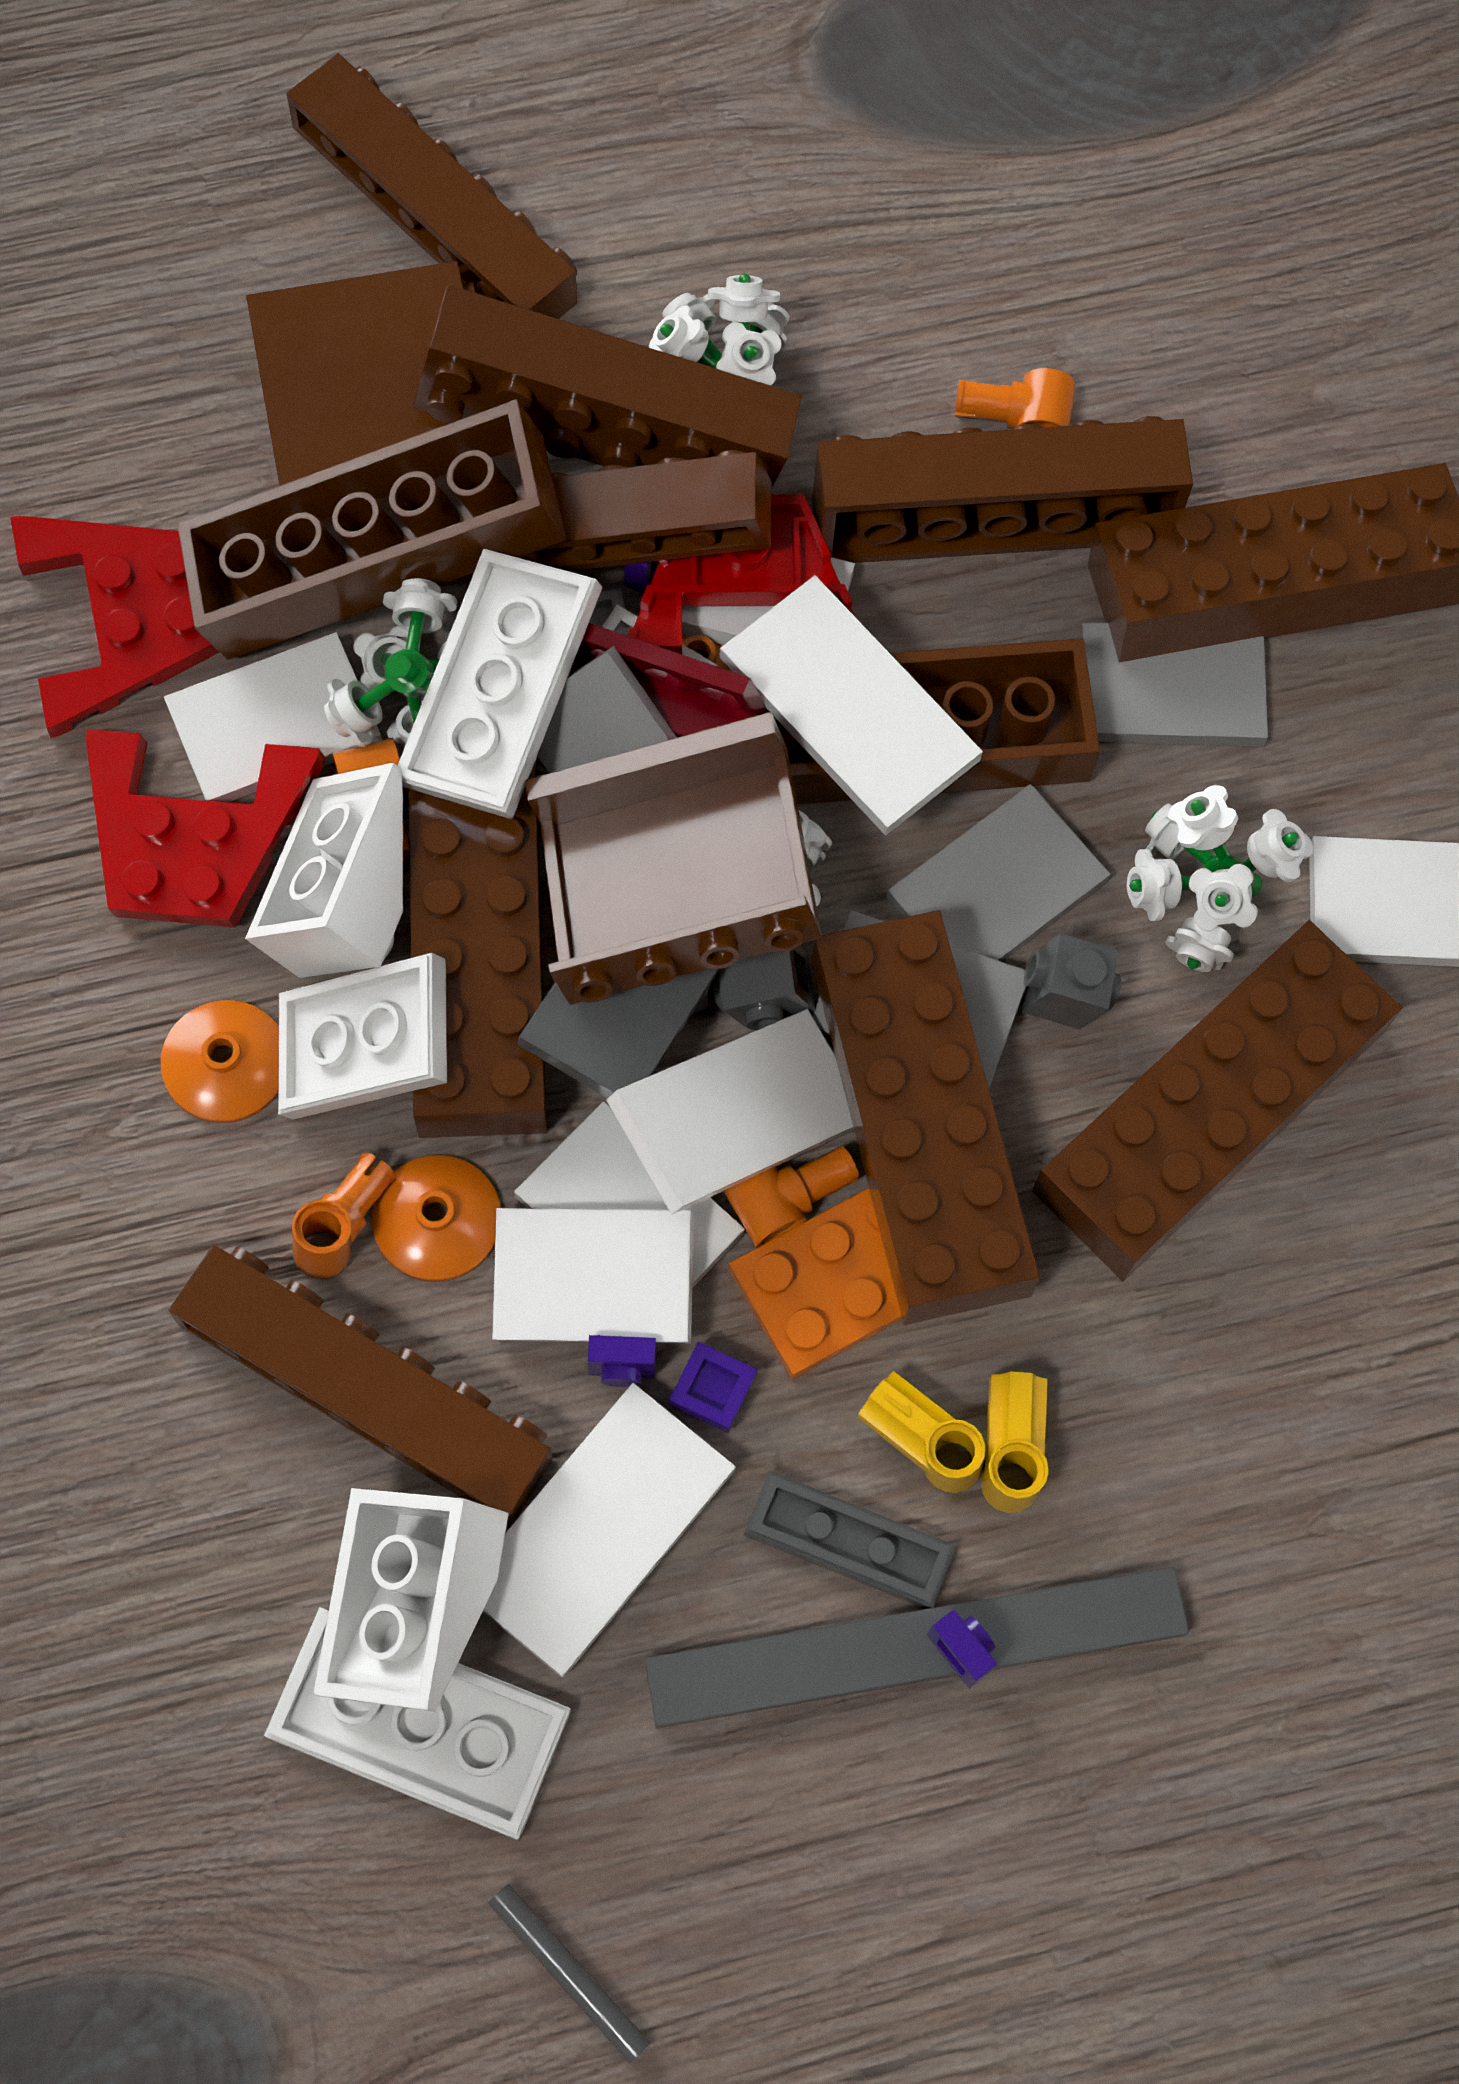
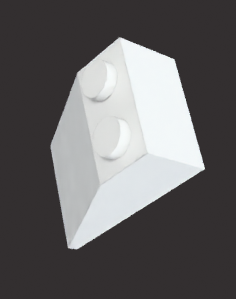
M395 763L312 780L245 938L299 978L381 967L383 960L393 947V935L403 913L402 769Z
M351 1488L313 1695L435 1712L497 1582L508 1513L463 1498Z

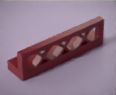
M588 623L569 675H571L614 646L677 738L762 715L767 709L749 677Z

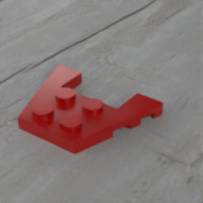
M771 494V548L659 561L650 585H647L640 602V612L635 625L630 627L627 636L682 654V607L775 606L815 575L853 615L854 612L852 610V599L845 584H840L831 564V553L805 495Z
M21 515L10 517L18 566L23 576L78 565H84L101 665L38 678L45 724L51 738L61 736L73 730L72 723L97 710L101 715L121 705L120 698L149 683H152L155 687L220 653L195 629L179 531Z
M87 729L85 739L108 909L115 917L236 928L273 860L270 854L286 825L293 824L302 806L299 800L311 778L317 779L324 767L325 756L321 750L312 747L265 744L253 804L137 795L148 744L140 733Z

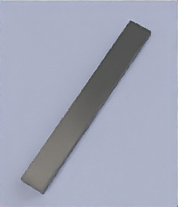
M1173 1566L645 1658V1666L655 1727L659 1729L959 1676L926 1635L932 1625L953 1609L963 1621L969 1616L974 1617L993 1640L996 1649L990 1655L997 1663L993 1670L1184 1637L1189 1634L1176 1569Z

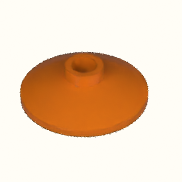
M213 1001L189 1011L172 1027L162 1048L161 1074L170 1096L188 1114L208 1122L232 1123L258 1114L269 1106L279 1094V1026L263 1010L241 1001ZM227 1045L233 1048V1054L226 1062L217 1063L210 1059L212 1051L218 1046Z
M446 1155L420 1157L407 1162L395 1170V1180L387 1186L376 1200L372 1211V1227L375 1240L388 1262L409 1277L429 1282L453 1280L470 1273L480 1266L495 1247L496 1208H501L497 1192L486 1175L469 1162ZM439 1202L447 1207L446 1216L435 1222L427 1220L423 1216L424 1209L430 1203Z

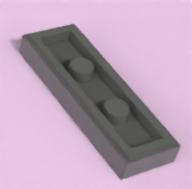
M770 1470L744 1532V1536L924 1609L933 1608L956 1545Z

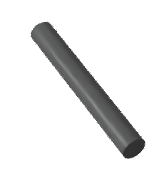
M509 1884L489 1901L488 1904L624 2058L631 2063L650 2044L645 2036Z

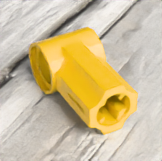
M893 1371L880 1382L858 1413V1419L925 1471L927 1479L934 1487L944 1492L958 1493L968 1490L977 1482L982 1472L985 1458V1443L982 1434L974 1425L964 1420L953 1418L896 1372ZM949 1443L960 1444L970 1452L972 1462L959 1470L948 1469L937 1460L936 1452L943 1445Z
M1010 1371L1003 1374H991L989 1377L986 1458L981 1478V1488L987 1502L998 1511L1005 1513L1022 1512L1029 1508L1044 1487L1049 1472L1045 1457L1047 1379L1038 1377L1033 1373ZM1009 1463L1021 1466L1028 1473L1031 1485L1022 1490L1007 1487L999 1477L998 1467Z

